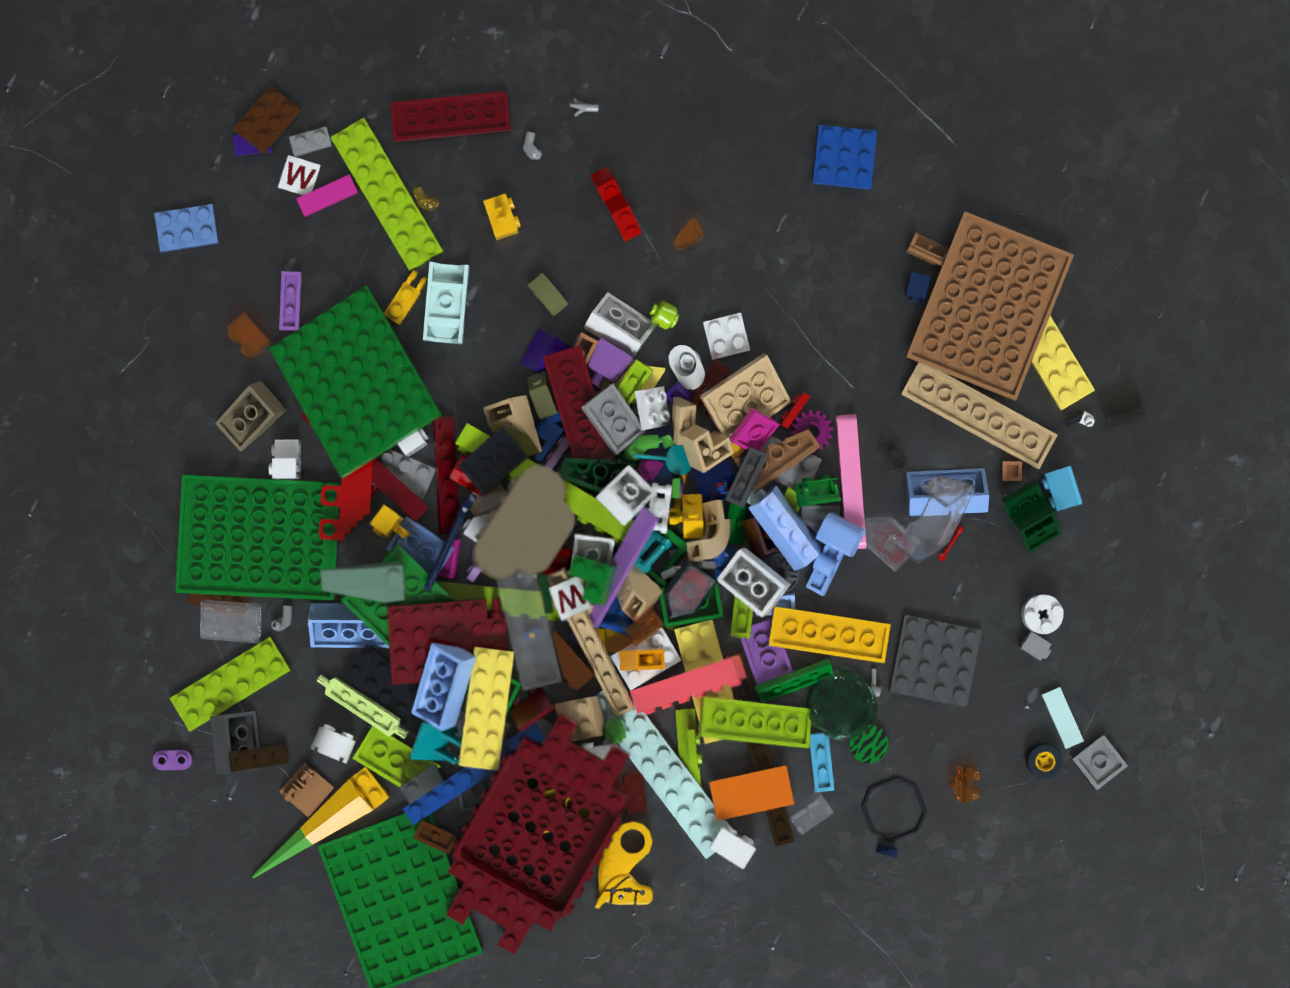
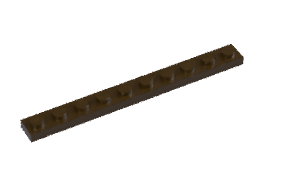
M740 651L723 656L725 660L740 655L747 678L740 680L741 684L732 687L735 700L756 702L743 652ZM747 742L755 772L774 768L768 744ZM785 806L766 810L775 847L795 842Z

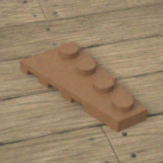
M809 429L760 450L769 456L754 485L756 492L821 447ZM739 457L734 460L739 468L745 457Z

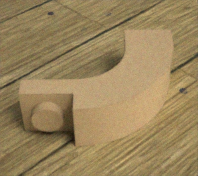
M722 500L702 503L705 533L701 540L687 543L689 562H699L715 558L726 548L730 536V519L724 518Z

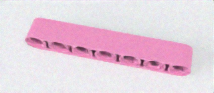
M856 414L836 415L843 518L865 529ZM864 534L858 549H866V534Z

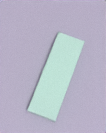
M1057 687L1041 694L1064 748L1067 749L1083 742L1084 740L1061 688Z

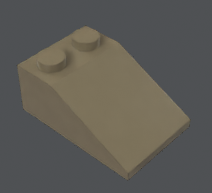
M259 381L249 385L215 424L236 448L242 452L274 424L287 409L263 382Z

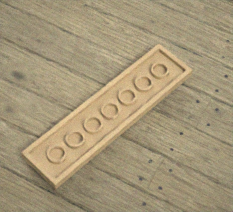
M919 362L901 393L904 397L1038 470L1058 436L946 373Z

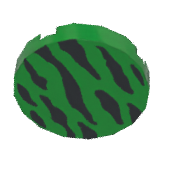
M865 724L853 731L849 738V748L857 760L872 764L885 756L888 750V739L881 728Z

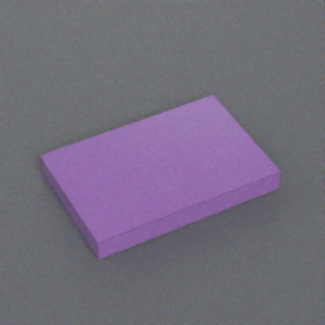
M772 618L752 624L750 639L740 638L756 685L793 672L786 649L768 645Z

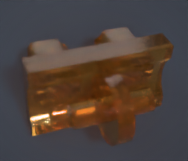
M652 609L624 629L634 645L637 646L662 628L664 623L654 609Z
M958 766V775H954V782H948L949 787H954V794L958 795V802L972 803L973 800L980 799L979 789L972 788V781H979L980 771L972 769V767Z

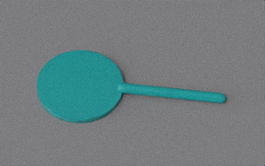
M675 444L667 450L666 456L633 455L634 458L665 460L668 470L675 475H684L692 468L689 465L683 445Z

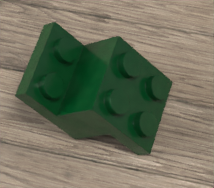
M1036 480L1026 483L1021 488L1001 499L1009 522L1021 537L1028 553L1062 534L1055 512L1043 497Z

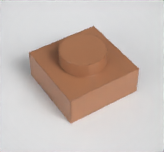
M1002 461V481H1022V461Z

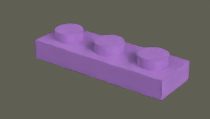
M281 272L279 330L296 331L300 328L302 272Z

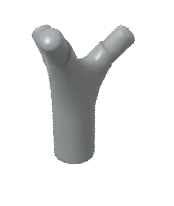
M576 98L573 99L575 103L569 104L570 107L579 109L574 113L575 116L587 111L598 112L599 104L583 103Z

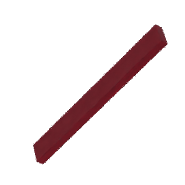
M303 412L300 417L312 427L306 414ZM376 458L373 459L372 482L417 522L428 510L429 506Z

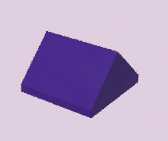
M538 329L520 364L536 373L546 371L543 356L572 347Z

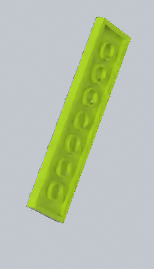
M362 118L330 137L409 271L411 272L443 253L438 241L366 120Z

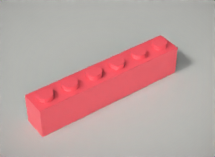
M740 655L632 690L630 693L637 714L645 712V715L656 712V707L659 706L663 710L672 707V702L678 701L681 704L690 701V696L695 695V698L707 695L706 691L711 689L713 693L724 689L723 685L729 684L730 687L741 684L740 680L747 678Z

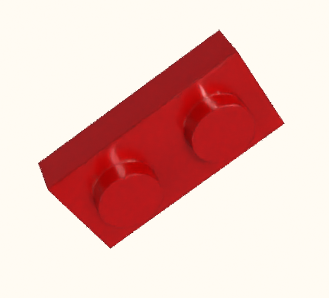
M805 392L802 396L797 394L792 401L794 405L790 412L786 410L780 418L783 421L781 426L786 430L810 398Z

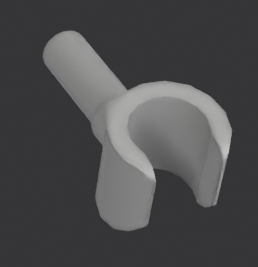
M871 669L869 694L879 697L882 687L876 686V669Z

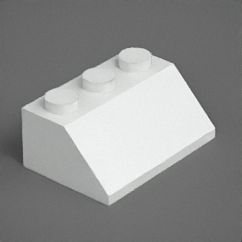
M607 292L593 310L583 328L598 338H603L634 358L656 325L650 319Z

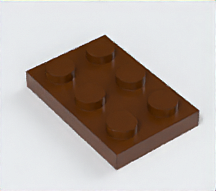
M270 86L237 123L233 131L264 155L301 113V109Z

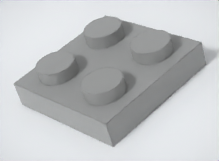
M1103 734L1072 758L1096 790L1128 766Z

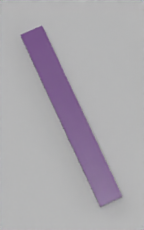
M642 507L611 562V565L617 566L607 604H595L589 616L596 630L660 519L647 507ZM572 631L569 638L581 648L574 632Z

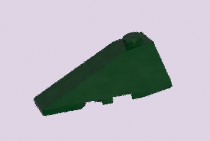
M564 458L559 476L563 480L598 496L628 465L635 472L639 465L621 459Z

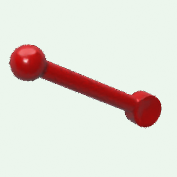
M959 525L957 527V532L943 553L939 554L938 559L940 561L946 560V554L959 534L964 532L963 526Z

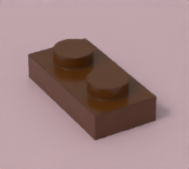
M421 820L413 838L449 855L458 836Z

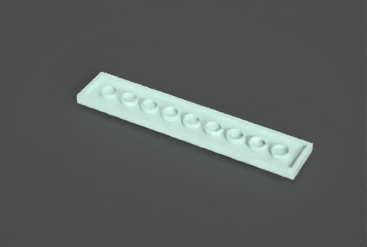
M624 685V687H625V689H626V691H627V693H628V695H629V697H630V699H631V701H632V703H633V705H634V702H633L631 693L629 692V690H628V689L626 688V686ZM602 690L596 696H600L605 726L612 718H620L625 722L627 737L622 739L619 745L631 753L629 756L631 761L705 859L715 853L709 846L722 826L724 828L727 826L732 828V826L726 819L717 821L713 801L698 784L648 715H645V712L637 714L636 708H634V710L616 717Z

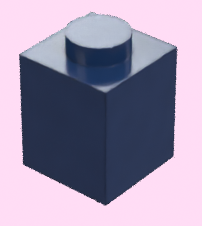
M911 272L905 297H908L909 301L920 303L921 300L924 301L931 276Z

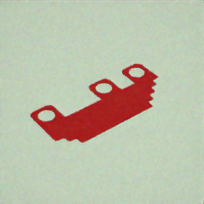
M373 460L345 478H341V486L325 485L322 487V505L340 507L339 520L322 519L320 521L319 537L321 539L344 540L345 534L351 533V527H357V521H362L364 515L370 514ZM332 489L337 493V499L334 502H328L325 499V492ZM327 523L335 526V533L331 536L323 533V526Z

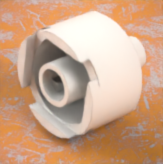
M1049 595L1032 596L1025 601L1021 609L1024 626L1037 634H1049L1055 631L1063 620L1064 610L1061 604ZM1045 610L1044 614L1046 615V617L1039 618L1040 614L1038 613V611Z
M326 724L323 727L319 726L310 749L314 750L317 747L319 753L338 761L341 757L343 758V763H347L355 745L354 737L345 732H342L340 735L335 732V728Z

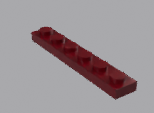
M453 416L438 417L433 421L439 535L449 533L459 512L457 482L449 478L456 465Z

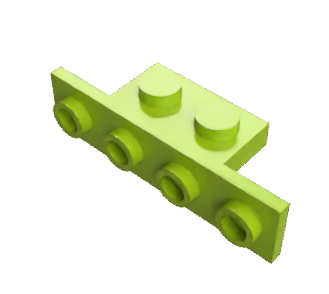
M695 708L675 710L679 758L701 786L700 764L703 761L702 752L698 750V745L701 744V737H698Z

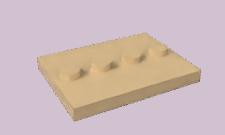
M765 353L700 395L719 433L729 438L751 408L771 417L792 403L768 355Z

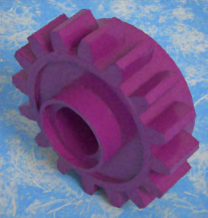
M809 410L808 415L802 412L801 419L795 418L798 423L791 425V427L795 428L791 435H796L806 431L809 426H814L817 429V435L814 437L821 447L819 449L822 451L823 444L829 445L827 439L833 438L829 432L833 431L834 428L828 426L832 421H825L827 415L819 416L820 411L818 410L815 414L812 413V410Z

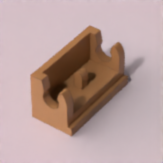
M915 232L906 252L942 268L949 248Z

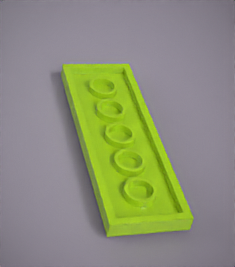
M269 637L169 699L189 732L209 721L210 716L219 715L291 671L272 637Z
M701 697L698 737L809 748L812 709Z

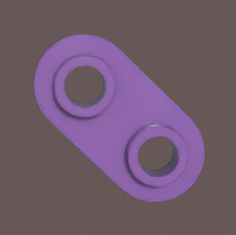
M162 750L153 756V765L158 770H185L193 763V756L187 750ZM183 756L185 758L184 764L179 762V757ZM160 757L165 758V764L159 762Z

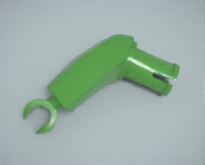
M641 435L628 445L623 452L618 454V459L636 462L640 458H634V454L644 455L646 450L659 448V443H662L664 448H669L674 445V442L670 435L661 438L658 435Z

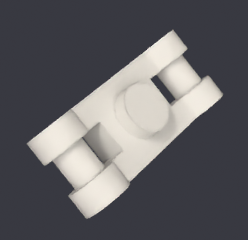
M652 483V489L656 494L650 499L649 510L662 520V523L656 524L654 530L666 534L672 485L660 486L658 483ZM657 493L665 494V499L657 498Z

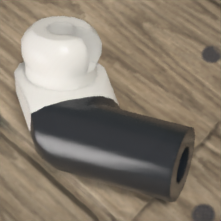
M1082 410L1064 417L1068 426L1079 422L1090 427L1095 422L1093 415Z

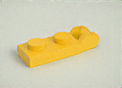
M416 270L411 272L384 312L387 318L398 325L402 324L428 280L424 276L419 281L416 289L410 286L417 276L418 272Z

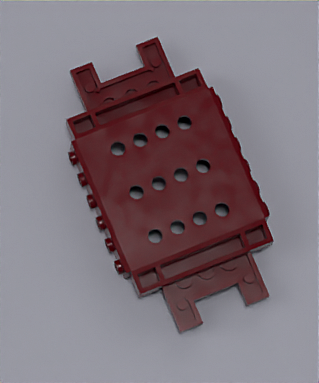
M562 713L543 745L525 736L517 751L513 749L509 756H504L500 763L503 768L500 773L496 771L490 781L493 783L491 789L486 788L481 797L484 800L481 806L476 805L471 814L474 816V819L471 823L467 821L462 830L465 833L462 840L458 838L452 848L455 850L452 856L456 858L448 873L465 883L446 916L462 925L472 909L507 928L497 945L514 955L533 922L551 932L559 916L563 919L566 914H571L575 906L572 904L575 897L579 899L584 891L582 885L585 881H590L594 874L592 871L595 864L598 866L604 856L601 852L604 847L606 849L609 848L613 841L611 835L614 831L618 832L623 824L621 821L623 815L621 809L629 797V794L613 786V783L631 753L613 743L603 760L569 740L578 723ZM528 779H537L538 787L530 788L527 784ZM553 788L556 792L555 797L547 798L544 793L545 789ZM570 798L573 801V806L570 808L563 807L562 800ZM583 807L588 808L590 811V816L587 818H582L579 815V810ZM511 811H516L519 814V820L516 822L511 821L508 814ZM528 821H533L537 828L531 832L526 829L525 824ZM545 831L553 833L554 839L552 841H545L543 839ZM562 841H568L571 844L569 851L561 850L560 843ZM493 844L500 847V853L497 855L492 854L489 850V847ZM509 854H514L517 857L518 861L516 864L512 865L507 862L506 858ZM526 864L534 866L535 871L533 874H526L524 872ZM543 874L551 876L552 882L550 884L542 883L541 876Z

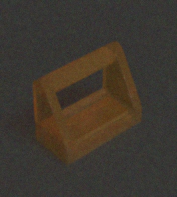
M696 217L688 220L674 240L673 248L675 251H680L704 240V233Z

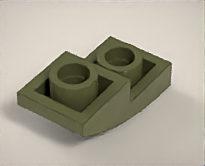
M542 272L526 284L537 300L542 302L551 316H555L568 305L560 292Z

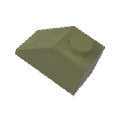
M542 371L529 376V393L540 420L557 414L558 408L547 372Z

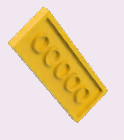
M774 606L768 645L885 663L891 624Z

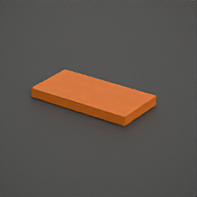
M786 765L709 782L717 821L794 804Z

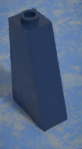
M671 425L645 432L642 435H658L659 438L666 435L672 437ZM659 443V448L646 450L644 455L666 456L669 448H664L663 444ZM658 460L663 463V466L653 482L649 479L647 480V484L651 488L652 483H658L660 486L671 485V472L668 470L665 460ZM657 493V498L665 499V494Z

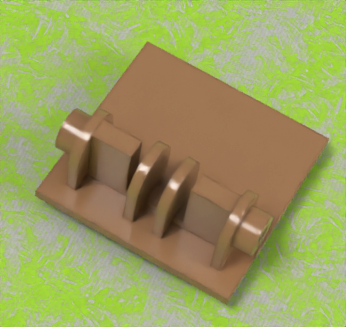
M304 762L279 792L286 801H290L309 818L334 787Z

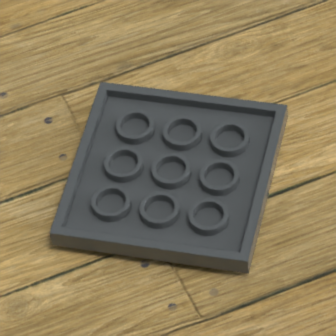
M904 615L889 692L967 707L982 630Z

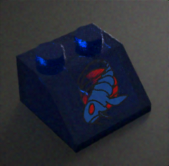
M729 457L705 473L691 468L698 492L702 494V503L724 500L735 479Z

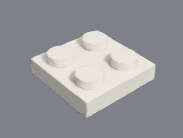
M741 313L703 322L712 360L750 351Z

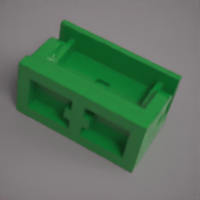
M830 475L818 476V480H814L813 477L802 478L801 483L795 484L798 507L841 501L838 485L836 482H833V480H838V478H830Z

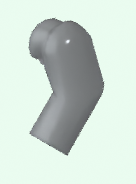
M526 132L523 150L530 159L539 160L542 152L537 150L534 145L535 133Z
M283 605L282 616L271 623L273 630L283 631L291 624L293 606Z

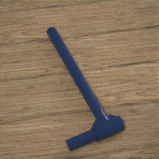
M471 494L459 504V512L425 583V590L431 591L464 517L477 499L475 494Z

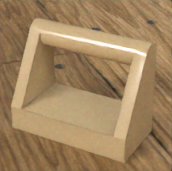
M673 397L671 427L672 439L676 445H683L680 433L694 425L696 419V405L680 397Z

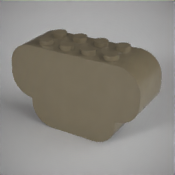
M532 466L526 469L518 478L515 476L507 487L510 490L508 494L504 493L496 504L499 506L498 509L491 511L485 520L488 523L485 528L482 526L474 538L477 541L472 548V561L475 567L488 577L502 579L510 576L515 571L523 575H535L542 572L549 566L572 531L574 514L571 508L562 501L565 496L564 482L557 473L545 466Z

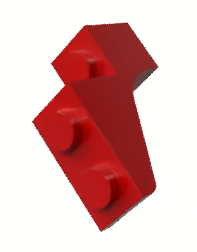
M606 166L591 174L590 177L624 241L626 242L641 234L642 231L608 167Z

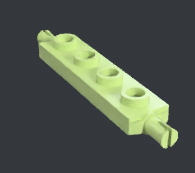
M322 675L318 677L317 682L326 687L325 695L387 736L396 733L405 739L408 731L399 726L401 720L399 717L337 676L332 680H328Z

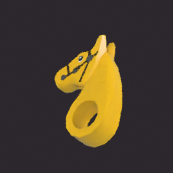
M637 821L624 822L619 831H615L611 835L613 841L609 848L606 849L604 847L602 852L604 856L599 864L598 871L600 893L595 903V908L597 909L605 902L617 905H646L653 899L652 888L647 885H641L629 873L650 852L652 845L650 830L643 823ZM635 829L644 835L645 844L639 851L628 852L622 847L621 837L627 830Z

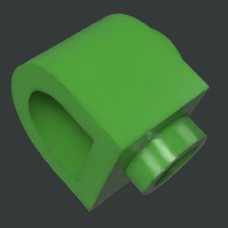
M612 718L605 726L606 740H610L611 743H621L622 739L627 737L626 724L622 719Z

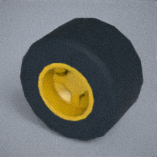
M1038 743L1032 746L1025 758L1029 772L1041 779H1050L1056 776L1063 765L1060 751L1047 743Z

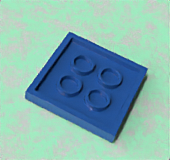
M819 125L812 184L871 190L877 131Z

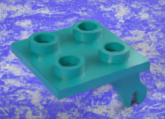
M422 722L410 758L444 761L445 759L452 764L456 762L459 765L460 758L455 757L446 750L449 741L459 747L462 745V739L454 734L456 726L440 731L429 723Z

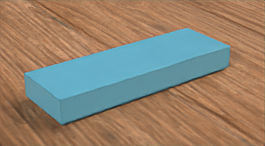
M828 731L810 733L815 793L835 791Z

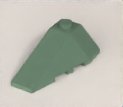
M400 561L320 570L323 591L379 602L404 600V578Z

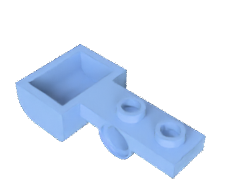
M833 512L828 513L816 535V539L826 545L814 562V570L806 588L821 596H825L844 554L849 557L855 555L866 530Z

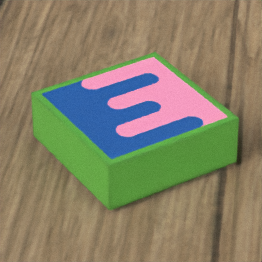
M673 478L672 497L682 499L683 479Z

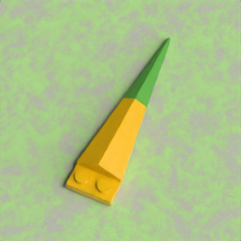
M365 766L352 776L252 878L259 876L373 811L390 798V795L371 770Z

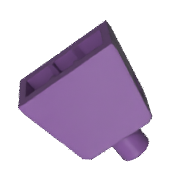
M600 338L588 364L590 371L595 373L591 378L592 385L600 388L604 380L615 384L634 363L632 356Z

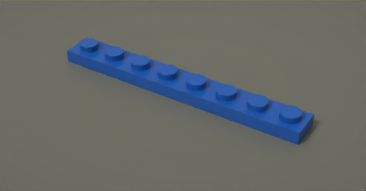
M536 722L502 743L499 769L503 767L500 763L504 756H509L513 749L517 751L525 736L532 738L538 743L545 739ZM465 767L419 799L405 806L403 810L414 825L497 770Z

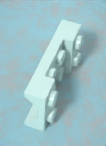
M429 262L423 341L463 344L469 265H448Z

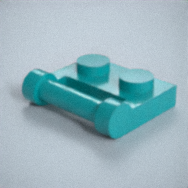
M653 530L634 565L644 573H648L655 560L664 550H668L672 545L671 542ZM656 542L658 544L656 549L645 561L641 560V556Z

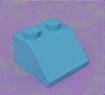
M1071 466L1043 474V479H1041L1044 490L1048 491L1049 497L1047 501L1051 508L1054 509V512L1083 504Z

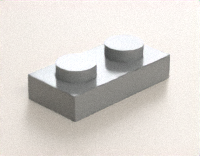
M327 127L289 137L295 157L332 147Z

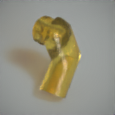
M422 187L413 190L420 208L428 211L438 208V200L425 197Z

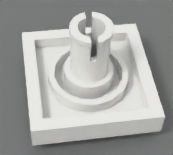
M664 386L635 391L637 405L631 406V410L636 417L639 416L642 430L671 425Z

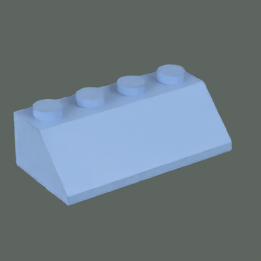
M984 468L906 472L909 516L988 512L989 491Z
M776 485L749 507V510L794 571L806 567L819 556L822 547Z
M310 603L308 626L311 647L364 648L367 644L371 648H389L344 603Z
M432 643L411 713L440 731L456 726L476 656L459 647Z

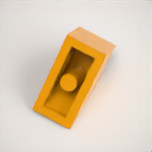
M664 649L619 651L620 671L665 669Z

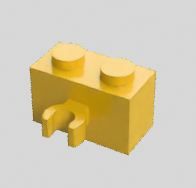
M505 193L483 201L496 240L519 233L517 228L521 226L518 217H513L511 209H514L511 197L507 198Z
M682 494L683 511L669 509V524L675 525L683 522L684 539L703 538L702 494Z
M383 505L370 523L374 527L373 531L383 538L387 536L393 538L397 533L406 539L410 534L400 526L405 518L386 505Z

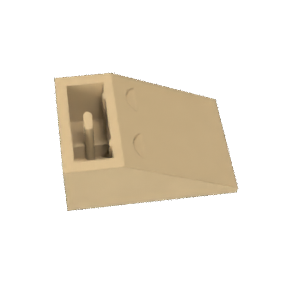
M527 395L509 398L483 407L488 427L493 434L504 427L528 456L542 452Z
M633 565L616 596L621 609L636 623L651 611L663 591L643 571Z

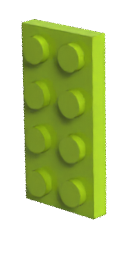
M374 726L371 727L352 758L398 787L433 764L437 770L440 767V764L433 760L411 759L412 747L392 735L387 736Z

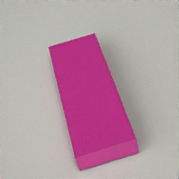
M347 175L296 199L304 217L358 194V191L351 176Z

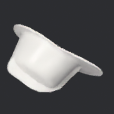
M686 345L674 347L669 354V364L678 381L686 389L694 390L699 388L705 378V371L699 354Z

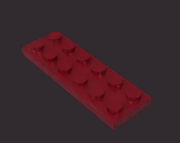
M507 91L390 102L394 142L511 131Z
M581 346L543 356L544 365L572 457L575 459H614L612 451L581 408V406L595 396Z

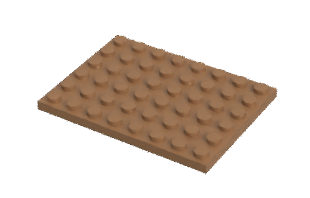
M964 211L906 358L1016 401L1074 254Z

